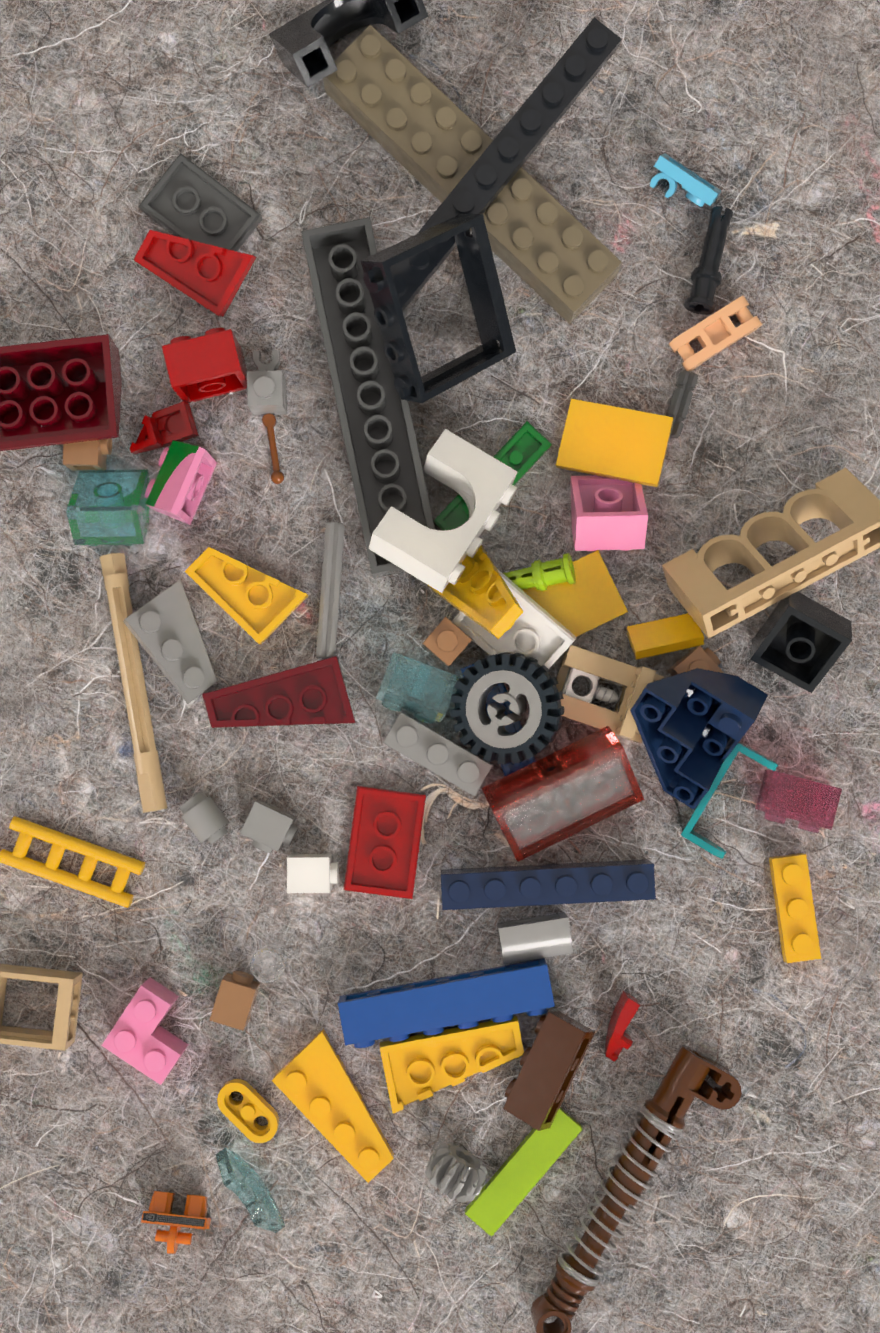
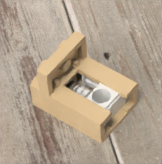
M570 645L565 652L556 678L559 683L556 687L558 692L562 691L564 698L560 700L561 706H564V714L561 717L636 743H642L641 735L630 710L646 685L661 680L664 676L655 674V670L644 666L635 667ZM578 676L586 678L590 684V689L585 696H578L572 690V682ZM599 679L621 686L622 690L619 697L615 689H609V686L607 688L603 687L602 684L600 686L598 683ZM598 699L599 702L604 701L605 704L611 703L612 705L615 702L617 705L615 711H611L591 704V701Z

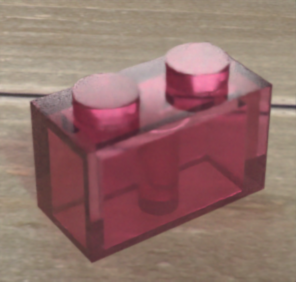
M765 769L755 809L765 812L764 819L785 824L786 818L799 821L797 828L819 833L820 827L832 830L842 789Z

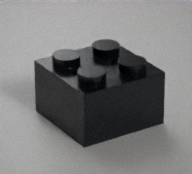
M797 591L778 603L752 639L750 660L812 693L852 642V622Z

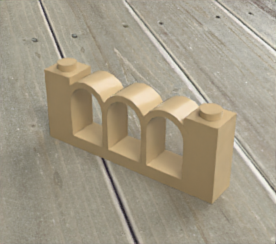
M845 467L815 483L816 489H808L795 494L785 504L783 513L764 512L753 516L745 522L740 531V536L731 534L712 538L702 545L698 553L691 549L663 564L662 567L668 588L709 639L880 548V500ZM823 518L833 522L840 530L816 543L802 529L800 524L810 519ZM769 541H782L791 545L797 553L771 566L756 548ZM738 563L746 566L755 576L727 590L713 572L725 564Z

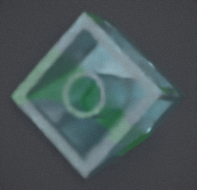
M79 470L66 510L74 545L131 546L144 544L149 526V506L145 504L147 501L145 491L149 484L148 470Z

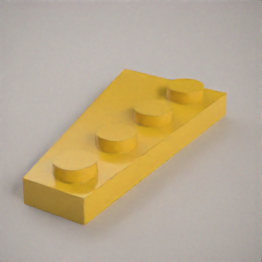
M481 544L473 558L466 556L461 563L465 566V569L455 585L449 582L442 593L431 586L429 587L499 639L514 625L515 621L523 613V610Z

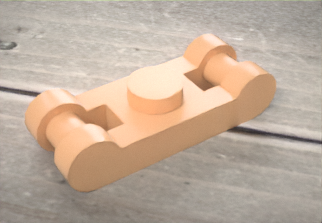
M744 296L721 308L669 343L673 352H678L684 361L682 366L686 371L694 370L703 362L762 326L757 316L753 317L747 308L749 303ZM736 316L741 325L735 327L730 317ZM695 339L699 341L703 348L697 353L694 352L689 344Z

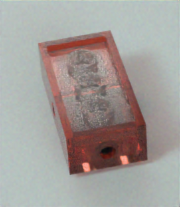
M609 726L481 788L517 862L645 800L625 750Z

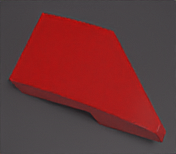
M182 401L153 412L151 417L145 415L141 422L144 426L136 443L132 442L130 451L133 454L143 453L169 446L173 440L182 442L199 436L190 404Z
M625 991L621 994L612 1013L606 1036L605 1056L614 1062L618 1059L623 1048L628 1050L632 1046L633 1041L625 1033V1030L640 1007L636 998Z

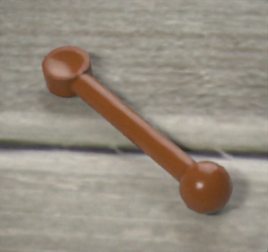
M268 413L263 416L262 422L268 432L273 467L271 481L275 484H280L284 480V474L280 471L274 433L276 418L273 414Z

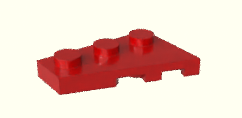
M149 230L134 261L217 316L224 317L253 265L256 256Z

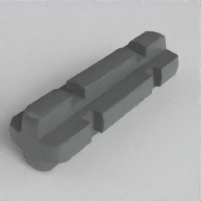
M682 370L676 382L678 388H675L666 416L673 417L670 438L677 439L681 435L684 425L682 421L686 419L693 396L691 391L694 390L698 380V375L690 371Z

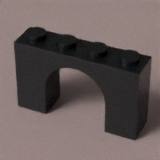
M325 0L269 33V36L283 65L308 88L338 70L329 48L340 38L370 24L386 25L399 34L428 17V13L423 0Z

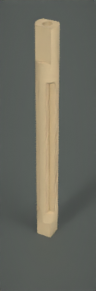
M110 553L100 556L105 591H107L126 702L142 810L144 813L167 809L138 640L123 622L125 618L133 613L124 553Z

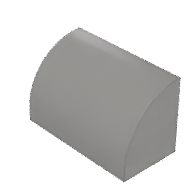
M565 912L497 923L504 965L573 953L569 918Z

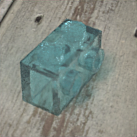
M393 652L376 699L381 700V704L388 709L394 711L405 709L415 713V718L431 724L435 721L441 723L447 713L459 676Z

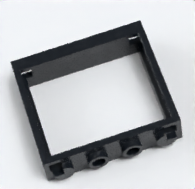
M459 214L361 260L364 283L371 295L375 309L374 317L380 326L385 343L384 351L390 361L395 377L394 385L402 400L424 403L516 353L483 214ZM454 236L482 345L421 377L390 267Z

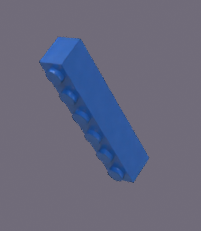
M545 958L340 996L338 1001L345 1046L354 1044L355 1048L372 1046L375 1044V1040L389 1038L390 1042L406 1040L410 1037L409 1034L423 1031L424 1035H435L444 1032V1027L458 1025L459 1029H468L479 1025L478 1021L491 1018L496 1023L505 1022L513 1019V1014L527 1012L528 1016H538L547 1013V1008L555 1007Z

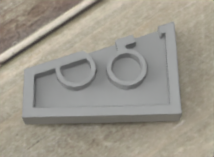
M181 579L124 619V624L187 704L217 682Z

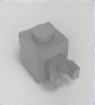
M259 350L253 351V362L258 371H247V406L253 415H265L268 413L287 415V380L282 370H277L281 363L279 350H272L273 359L268 364L261 362Z

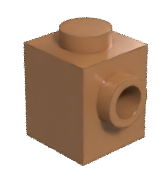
M112 438L63 444V465L72 471L106 472L107 455L112 453Z
M701 646L692 648L667 670L671 676L696 668L724 673L718 667L721 661L716 654L709 648L703 649Z

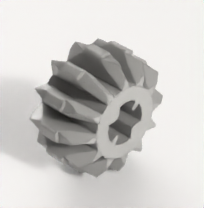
M453 1142L440 1143L437 1149H434L425 1170L431 1185L436 1186L440 1193H445L450 1199L456 1198L462 1203L473 1201L476 1195H479L488 1172L485 1166L482 1165L481 1159L476 1158L472 1155V1152H468L463 1146H456Z

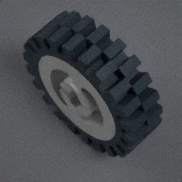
M500 653L473 663L474 666L467 668L462 673L464 677L457 680L455 688L458 689L457 693L452 694L451 702L455 703V708L451 709L450 712L451 718L456 717L457 724L453 725L455 732L460 731L463 737L460 741L463 745L469 744L472 747L470 752L476 756L479 754L483 755V760L488 762L495 760L498 761L497 764L505 765L510 762L515 764L539 754L547 748L546 746L549 743L553 742L556 737V731L562 725L560 717L564 714V706H561L560 700L564 698L562 691L558 692L556 687L559 684L555 677L551 678L548 674L550 670L545 665L540 666L537 663L538 660L533 657H524V654ZM499 683L508 684L510 687L509 691L497 694L492 698L497 702L488 704L487 715L486 700L489 692ZM525 695L530 708L528 721L519 732H507L505 726L519 721L522 717L518 714L527 710L526 700L523 697ZM509 701L511 703L509 709L514 713L505 715L506 708L501 703Z

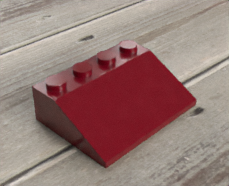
M109 334L0 347V451L119 438L122 388L119 349Z

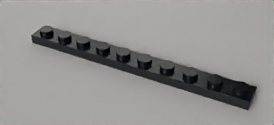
M594 17L418 233L459 214H483L620 47L622 39ZM454 236L390 267L402 312L456 247Z

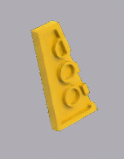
M517 1016L505 1022L487 1021L468 1029L456 1027L446 1029L444 1032L435 1035L419 1034L398 1042H390L389 1040L380 1042V1052L392 1113L403 1110L405 1105L418 1099L423 1101L433 1096L434 1092L449 1085H452V1087L456 1086L473 1074L480 1071L482 1073L522 1056L524 1049Z
M323 1028L272 1078V1082L369 1183L394 1159V1153L373 1115H370L360 1092L356 1085L354 1086L342 1060L334 1051L329 1042L330 1039Z

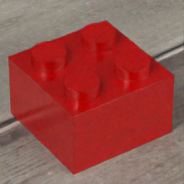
M222 327L207 330L204 336L192 339L190 336H180L173 338L170 341L171 344L162 346L171 387L182 401L191 403L247 389V368L242 348L231 329L226 330Z

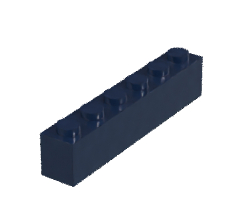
M648 859L441 870L442 910L656 899L654 863Z

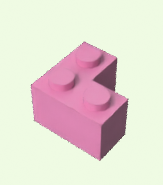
M150 977L140 986L101 1046L161 1085L189 1045L160 1026L179 996Z

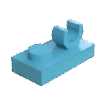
M666 153L660 155L654 165L661 172L651 179L650 187L655 188L660 179H666L669 182V189L665 194L667 198L676 192L677 182L682 185L683 189L688 191L685 195L686 198L700 207H703L705 203L711 206L721 193L720 189Z

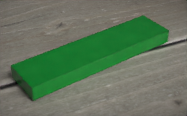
M526 421L494 455V458L517 471L512 484L515 486L548 451L552 444ZM458 494L433 520V523L442 531L452 530L465 524L469 520V510L464 499Z

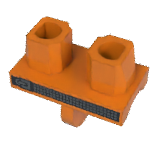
M154 1191L149 1211H143L141 1223L170 1226L169 1231L157 1230L155 1241L167 1242V1254H175L178 1244L191 1245L192 1233L180 1232L181 1227L210 1229L211 1218L206 1217V1196L187 1194L184 1215L172 1214L175 1193Z

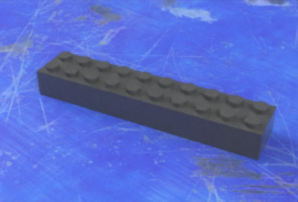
M368 217L304 230L301 233L373 578H379L406 572L369 549L373 531L391 506L430 529L435 530L409 403L407 400H402L394 385L395 377L390 361L384 351L385 343L380 326L374 317L375 309L371 295L364 283L361 260L377 253L371 220Z

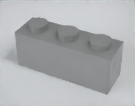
M403 712L399 714L383 742L473 796L477 794L492 768V765Z

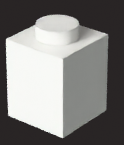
M290 854L287 857V893H330L332 884H338L339 866L338 862H332V854Z

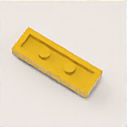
M798 853L769 857L783 961L793 963L821 959L807 855Z

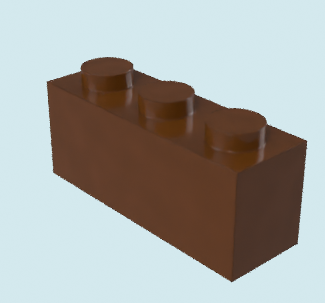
M560 1011L548 1012L547 1015L544 1014L540 1018L535 1028L537 1037L532 1047L529 1046L521 1057L520 1065L522 1069L517 1079L514 1078L510 1082L505 1092L507 1101L503 1109L538 1131L551 1127L595 1031Z

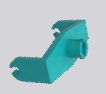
M740 741L723 762L709 791L700 801L681 833V836L723 859L726 851L693 831V828L738 752L743 753L773 771L778 767L776 762Z

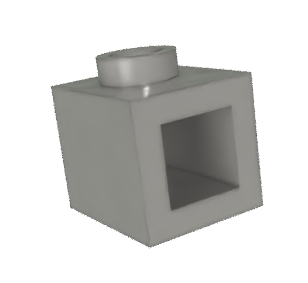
M259 799L254 802L240 834L253 839L252 845L261 851L271 853L273 849L278 852L284 844L287 846L291 845L298 830V827L293 825L297 817Z

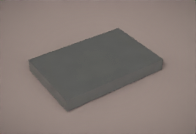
M181 153L139 205L143 213L174 236L233 251L240 249L263 220L261 214Z

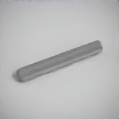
M327 522L325 525L316 655L320 658L335 657L345 529L343 523Z

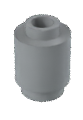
M202 791L179 807L184 814L182 819L201 844L208 840L212 845L228 833L225 826L230 822L210 796L206 797Z

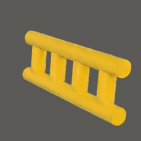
M17 816L12 818L9 829L20 833L13 852L5 849L0 851V863L126 908L130 907L134 895L124 892L130 872L138 875L142 874L146 862ZM33 837L52 844L46 863L26 857ZM65 849L85 855L78 875L59 869ZM98 860L117 867L111 887L91 880Z

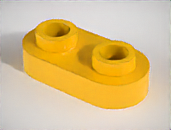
M232 1079L223 1085L217 1097L220 1111L249 1140L255 1143H265L271 1140L279 1126V1116L276 1110L248 1082L242 1079ZM234 1091L240 1092L243 1100L234 1101L231 1093ZM263 1116L267 1119L268 1124L260 1126L257 1124L256 1118Z

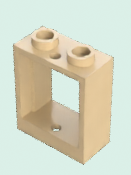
M0 964V1044L63 1051L68 1049L75 1042L83 973ZM7 978L59 984L53 1031L2 1025Z

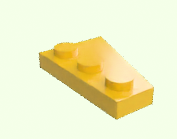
M208 547L185 570L260 645L309 596L211 547Z

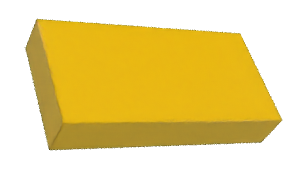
M689 613L627 626V636L636 660L704 645V635Z

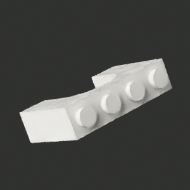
M447 429L443 431L429 451L423 472L450 487L464 499L469 510V520L462 526L452 530H434L418 523L391 506L373 531L369 545L371 551L441 593L449 582L453 585L457 583L465 569V566L461 563L466 556L474 557L483 539L479 538L480 534L484 529L489 532L491 531L500 516V513L496 511L501 503L507 506L517 490V487L512 485L517 475L516 470Z

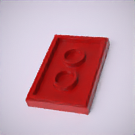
M357 786L343 890L413 899L426 801L425 794Z

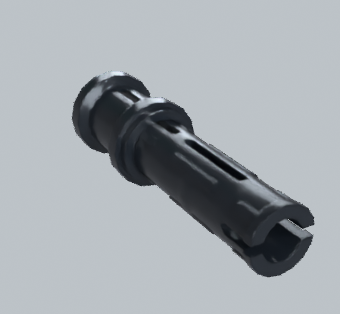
M716 206L711 209L699 267L695 268L691 273L693 285L690 297L685 299L684 307L686 310L696 314L708 315L712 314L715 310L713 299L716 287L721 285L722 281L719 266L730 221L733 216V211L727 207L722 216V206Z

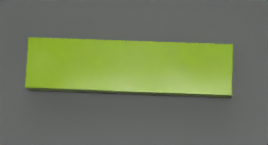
M560 1107L551 1127L541 1131L533 1128L482 1188L479 1195H476L474 1200L465 1208V1214L492 1237L583 1130L582 1125Z

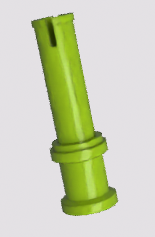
M570 553L563 554L562 558L542 562L540 559L534 560L531 563V567L503 573L521 590L536 587L537 590L544 591L550 585L568 582L570 585L576 583L575 570Z

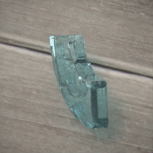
M225 1147L216 1154V1159L223 1184L233 1191L245 1205L254 1226L274 1233L284 1228L285 1224L275 1200L253 1168L230 1149Z

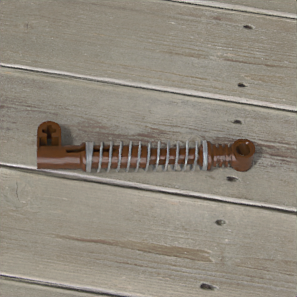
M681 1046L653 1098L646 1100L644 1105H642L641 1112L643 1116L634 1120L636 1129L628 1131V1138L630 1140L621 1144L622 1154L614 1156L615 1167L607 1168L609 1178L601 1180V1187L604 1191L594 1192V1199L597 1203L587 1205L590 1215L580 1217L583 1227L574 1229L573 1233L576 1239L567 1241L569 1251L560 1253V1257H558L556 1262L557 1271L555 1277L551 1280V1285L547 1288V1292L533 1302L531 1317L536 1333H571V1321L579 1308V1304L582 1303L587 1292L595 1289L598 1282H600L599 1276L603 1275L602 1269L596 1265L598 1260L610 1263L609 1257L603 1253L605 1247L612 1251L617 1250L616 1245L610 1241L611 1236L624 1238L622 1232L616 1227L619 1223L631 1226L629 1220L623 1215L626 1210L633 1214L637 1213L636 1208L632 1205H636L638 1201H644L641 1194L645 1188L651 1189L648 1182L651 1176H658L655 1169L658 1164H664L661 1158L665 1151L671 1152L668 1145L672 1139L678 1140L676 1135H680L681 1131H683L682 1129L685 1126L683 1118L694 1098L697 1097L721 1110L730 1109L739 1102L742 1094L741 1086L738 1080L724 1066L688 1046ZM707 1075H709L716 1082V1084L722 1087H715L713 1089V1087L705 1080ZM597 1194L605 1195L602 1202L598 1200ZM591 1206L599 1207L595 1215L590 1210ZM584 1218L592 1219L588 1228L583 1222ZM578 1230L585 1231L581 1240L577 1236ZM571 1242L579 1243L574 1252L570 1247ZM552 1316L558 1317V1318H557L554 1322H552V1323H545V1322H544V1321H545L547 1318H549V1317H552Z

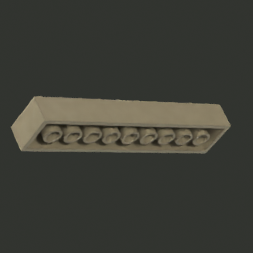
M370 24L334 61L338 70L323 78L325 93L442 203L493 140ZM522 167L483 213L492 251L569 324L610 284L619 272L622 262Z

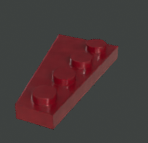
M337 656L202 694L211 728L356 723Z

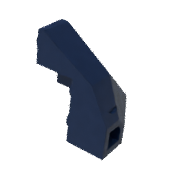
M699 668L648 683L630 711L663 791L694 810L709 791L725 759L755 722L768 694L736 675Z

